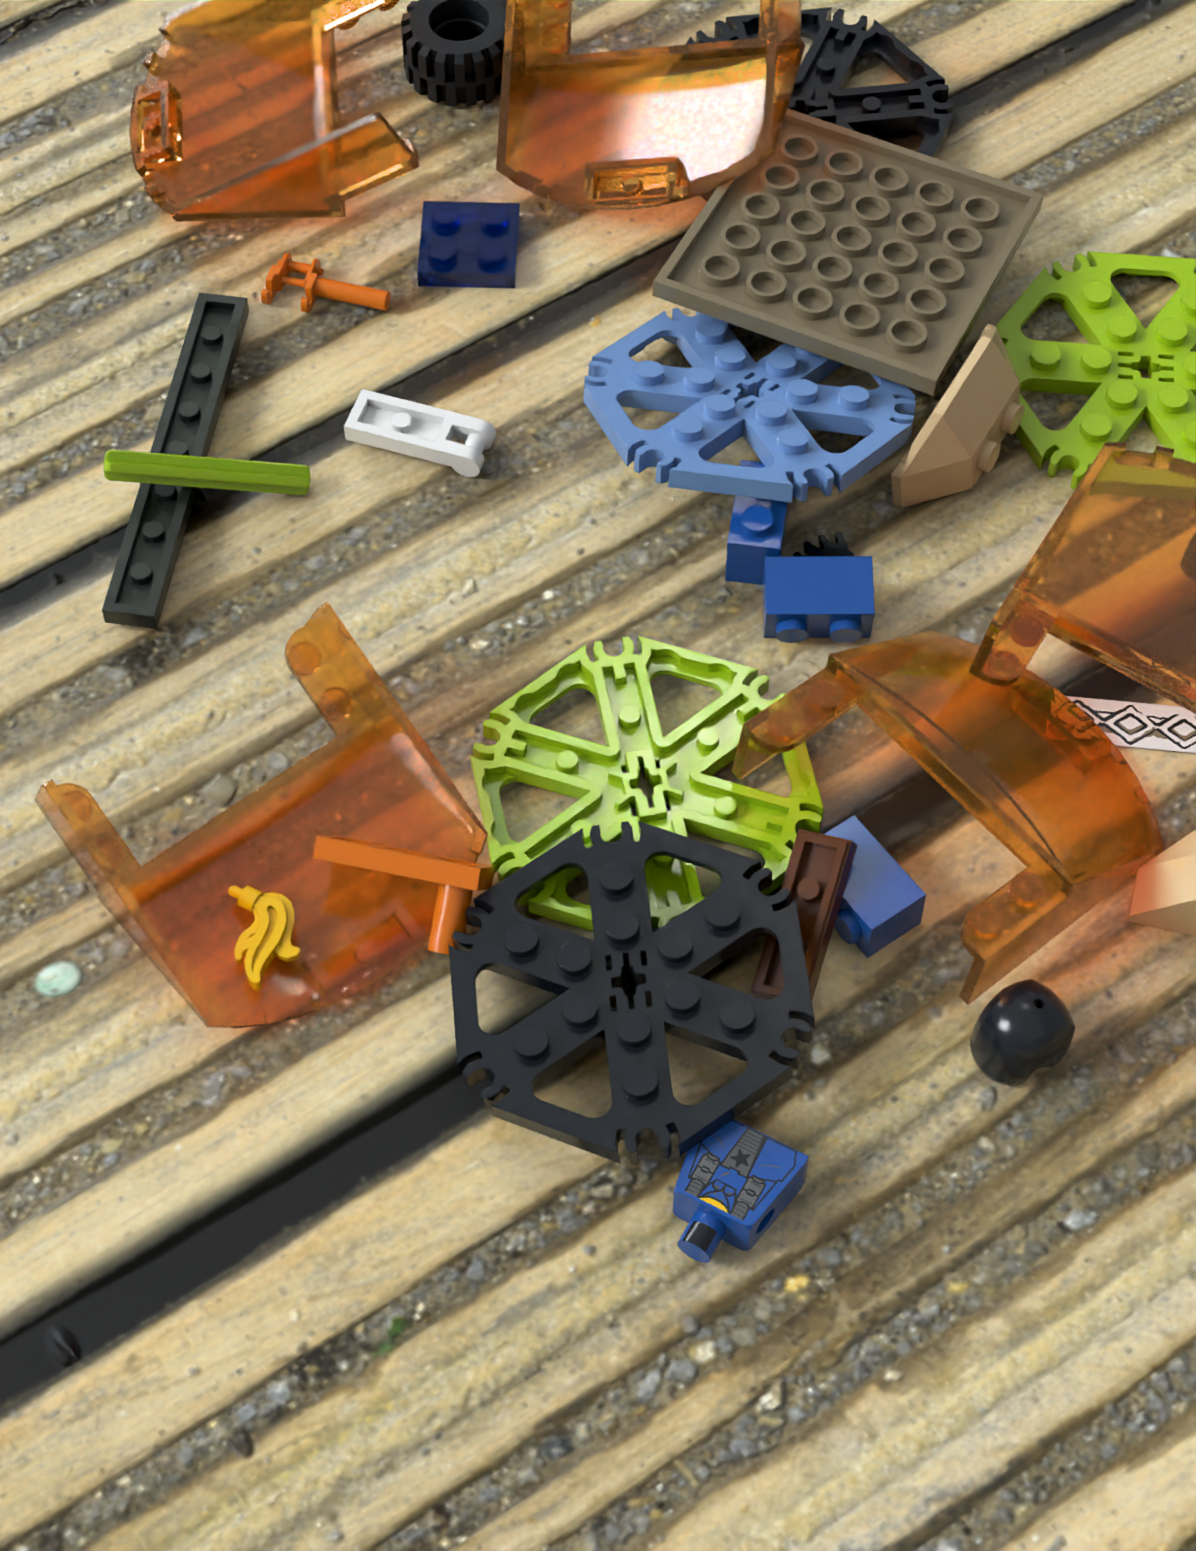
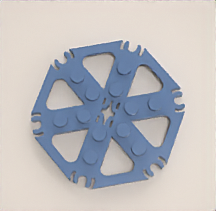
M679 308L672 310V319L663 311L594 355L592 361L589 362L588 376H585L583 402L626 466L628 467L634 461L635 472L640 473L648 467H656L655 482L659 484L668 482V487L791 503L793 496L799 501H806L808 487L810 486L819 488L827 497L832 496L834 484L838 488L839 493H841L908 443L912 434L916 404L915 395L907 386L873 374L870 375L880 386L873 390H866L856 385L838 387L817 384L845 364L786 343L755 362L729 328L736 325L697 311L695 316H686L682 314ZM663 338L665 341L675 344L692 367L665 366L649 360L637 362L631 359V357L645 349L653 341ZM621 406L680 414L658 429L643 430L632 423ZM807 429L867 437L846 452L830 453L819 446ZM743 436L765 467L753 468L713 463L707 460Z

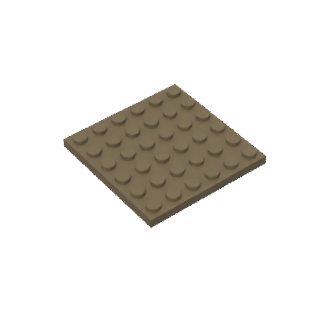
M774 104L654 279L652 296L934 396L1041 210L1044 194Z

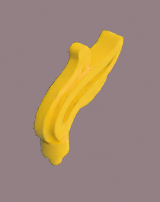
M233 885L228 889L229 895L238 899L237 905L252 912L255 917L252 925L244 930L237 940L234 950L235 961L237 964H241L243 956L246 954L244 964L248 982L254 990L260 991L262 989V977L276 956L286 962L295 961L301 956L300 948L293 946L291 943L295 927L294 909L292 902L283 894L274 892L263 893L249 885L244 887V889Z

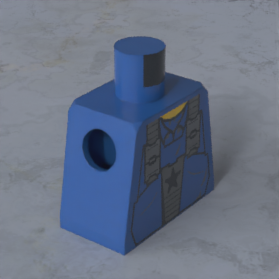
M735 1119L688 1150L673 1193V1213L688 1223L677 1242L679 1249L690 1258L703 1263L710 1261L721 1240L742 1251L752 1249L802 1189L806 1181L809 1156Z

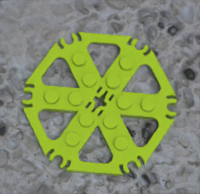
M1088 251L1087 257L1080 253L1075 255L1072 267L1074 272L1066 271L1058 261L1052 264L1051 274L1045 266L995 327L998 328L1019 379L1020 390L1091 395V397L1066 428L1050 430L1041 424L1020 393V405L1024 406V413L1020 425L1014 434L1039 470L1050 459L1047 473L1049 477L1053 478L1057 471L1063 468L1073 470L1070 488L1074 490L1080 488L1085 483L1086 477H1090L1086 480L1083 494L1196 502V259ZM1125 273L1135 276H1166L1174 279L1179 288L1145 329L1112 284L1111 278L1114 275ZM1051 298L1061 304L1089 344L1033 340L1027 338L1022 333L1021 328L1045 300ZM1138 369H1147L1151 378H1142ZM1142 419H1144L1178 466V469L1169 471L1121 467L1113 462L1112 457Z
M629 636L622 637L623 653L618 656L607 655L603 650L602 641H595L593 647L594 662L590 661L586 653L585 644L489 712V719L483 722V737L495 740L497 743L489 746L475 742L473 745V756L470 755L490 865L495 866L494 874L498 873V883L582 828L586 848L592 847L590 839L592 826L599 825L601 837L604 841L616 842L622 836L621 822L626 821L632 826L634 841L638 842L640 840L638 821L685 837H688L686 831H690L759 852L765 860V865L762 869L769 868L772 872L773 884L761 892L764 895H769L783 883L798 829L817 833L821 830L824 807L795 703L787 710L789 696L785 692L773 700L763 699L761 696L769 691L770 678L766 675L758 676V669L641 636H638V649L641 655L634 654V644ZM669 675L712 687L718 690L721 696L663 738L650 682L657 676ZM586 689L595 696L606 746L530 724V722L537 714L571 690ZM768 741L776 744L781 750L791 786V794L786 798L713 777L712 775L754 744ZM640 768L643 769L645 780H648L649 785L654 787L651 808H649L647 796H643L642 790L638 789ZM522 782L579 800L525 840L516 842L509 837L500 792L508 783ZM665 802H668L669 811H667ZM631 808H635L637 816H632ZM657 856L647 863L645 874L652 928H661L706 898L701 893L695 865L669 856ZM578 868L563 869L518 900L521 906L528 904V912L593 931L591 905L574 901L566 893L568 883L583 872Z

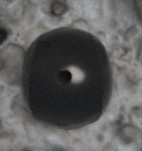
M1034 979L1019 981L1002 989L985 1006L975 1023L970 1038L971 1053L978 1068L989 1079L1002 1085L1018 1086L1023 1084L1036 1069L1054 1067L1063 1059L1071 1045L1075 1024L1063 1001L1052 990Z

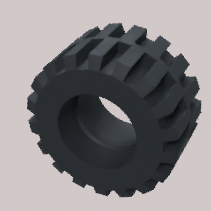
M509 0L411 1L407 6V13H404L401 19L404 70L406 71V78L409 84H414V90L420 95L428 94V99L435 103L445 101L447 106L457 107L458 103H466L467 106L477 105V101L480 100L488 102L495 99V93L503 94L509 89V82H515L519 68L518 17L516 11H513Z

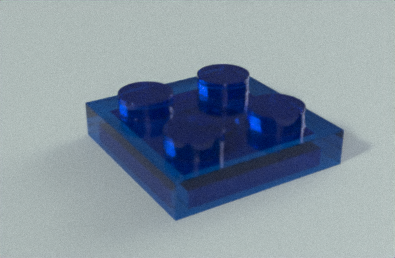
M424 201L417 268L418 286L516 288L520 203Z

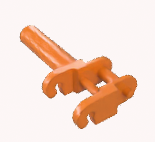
M287 252L281 260H278L277 265L272 264L266 277V289H263L261 292L262 303L270 305L276 292L281 291L284 284L305 288L306 298L302 297L301 311L306 313L312 310L317 297L384 311L388 309L391 298L390 291L319 277L324 272L319 259L315 258L311 264L292 261L291 254ZM290 271L307 274L304 280L288 277Z

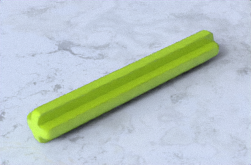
M113 449L106 451L103 463L104 477L109 481L305 495L309 490L311 480L308 466L287 463Z

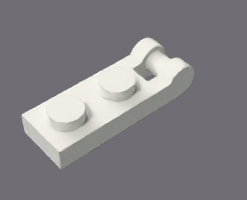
M365 389L361 390L344 425L346 440L451 466L457 473L465 477H476L480 473L485 460L482 453L491 448L497 433L494 426L485 420ZM453 438L461 439V440H464L465 443H464V444H461V443L453 442L452 439H453Z

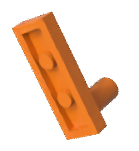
M339 835L317 836L313 854L314 859L439 883L428 950L449 955L448 945L455 948L452 939L454 931L466 933L467 918L465 911L471 905L473 890L490 889L495 871V866Z

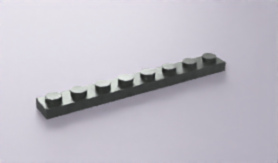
M198 293L150 453L207 457L248 318L249 305L247 298ZM140 483L103 604L102 613L105 623L157 629L198 487Z

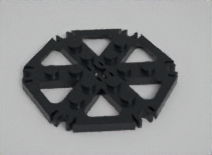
M832 7L726 17V23L721 20L715 22V38L708 37L701 30L696 32V42L690 36L650 106V131H653V147L656 149V155L708 202L719 185L692 161L691 156L695 152L702 150L746 146L774 104L865 135L914 131L923 138L918 152L937 158L953 125L954 106L953 102H947L948 85H945V79L875 19L873 26L867 31V16L864 15L853 25L844 23L845 10L838 9L831 21ZM805 37L813 41L795 76L790 74L756 44V42L763 40ZM865 57H876L882 60L907 82L845 89L858 62ZM703 72L716 74L742 97V99L680 104L693 79Z
M628 821L621 822L622 836L616 842L604 841L601 837L599 825L592 826L590 839L592 847L586 848L584 845L583 828L474 898L475 907H467L465 915L468 924L480 928V930L473 935L454 931L452 939L455 948L448 945L457 1064L460 1075L463 1074L467 1086L470 1088L483 1079L494 1081L490 1087L480 1093L483 1106L486 1110L491 1109L494 1117L620 1163L618 1153L620 1140L625 1141L626 1154L631 1163H638L637 1148L642 1141L647 1139H653L659 1143L662 1159H670L672 1153L670 1135L673 1133L679 1139L680 1156L792 1079V1069H798L801 1064L800 1052L787 1048L784 1044L792 1039L810 1044L812 1028L815 1029L814 1011L796 899L791 903L790 891L784 888L771 896L761 893L773 884L771 870L769 868L761 869V861L638 821L640 840L638 842L634 841L632 826ZM657 856H669L711 870L720 876L722 882L715 892L655 932L652 931L645 867L651 859ZM578 868L588 878L594 940L522 916L517 912L516 904L523 895L563 869ZM765 933L773 935L778 941L785 986L783 991L775 998L761 999L700 978ZM647 956L648 965L642 966L641 957ZM606 961H612V970H607ZM630 964L631 976L635 977V982L638 985L636 987V994L633 995L634 1009L629 1008L628 996L624 995V991L621 988L624 983L623 979L626 978L624 965ZM483 970H490L559 995L501 1034H488L479 1026L476 978ZM652 1002L653 1006L647 1007V1003ZM617 1007V1011H612L611 1008ZM665 1033L748 1062L747 1068L741 1075L696 1105L681 1104L673 1096ZM606 1041L612 1105L606 1114L597 1118H589L542 1101L534 1095L533 1090Z

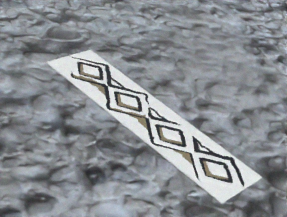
M1048 694L1047 740L1196 753V708Z

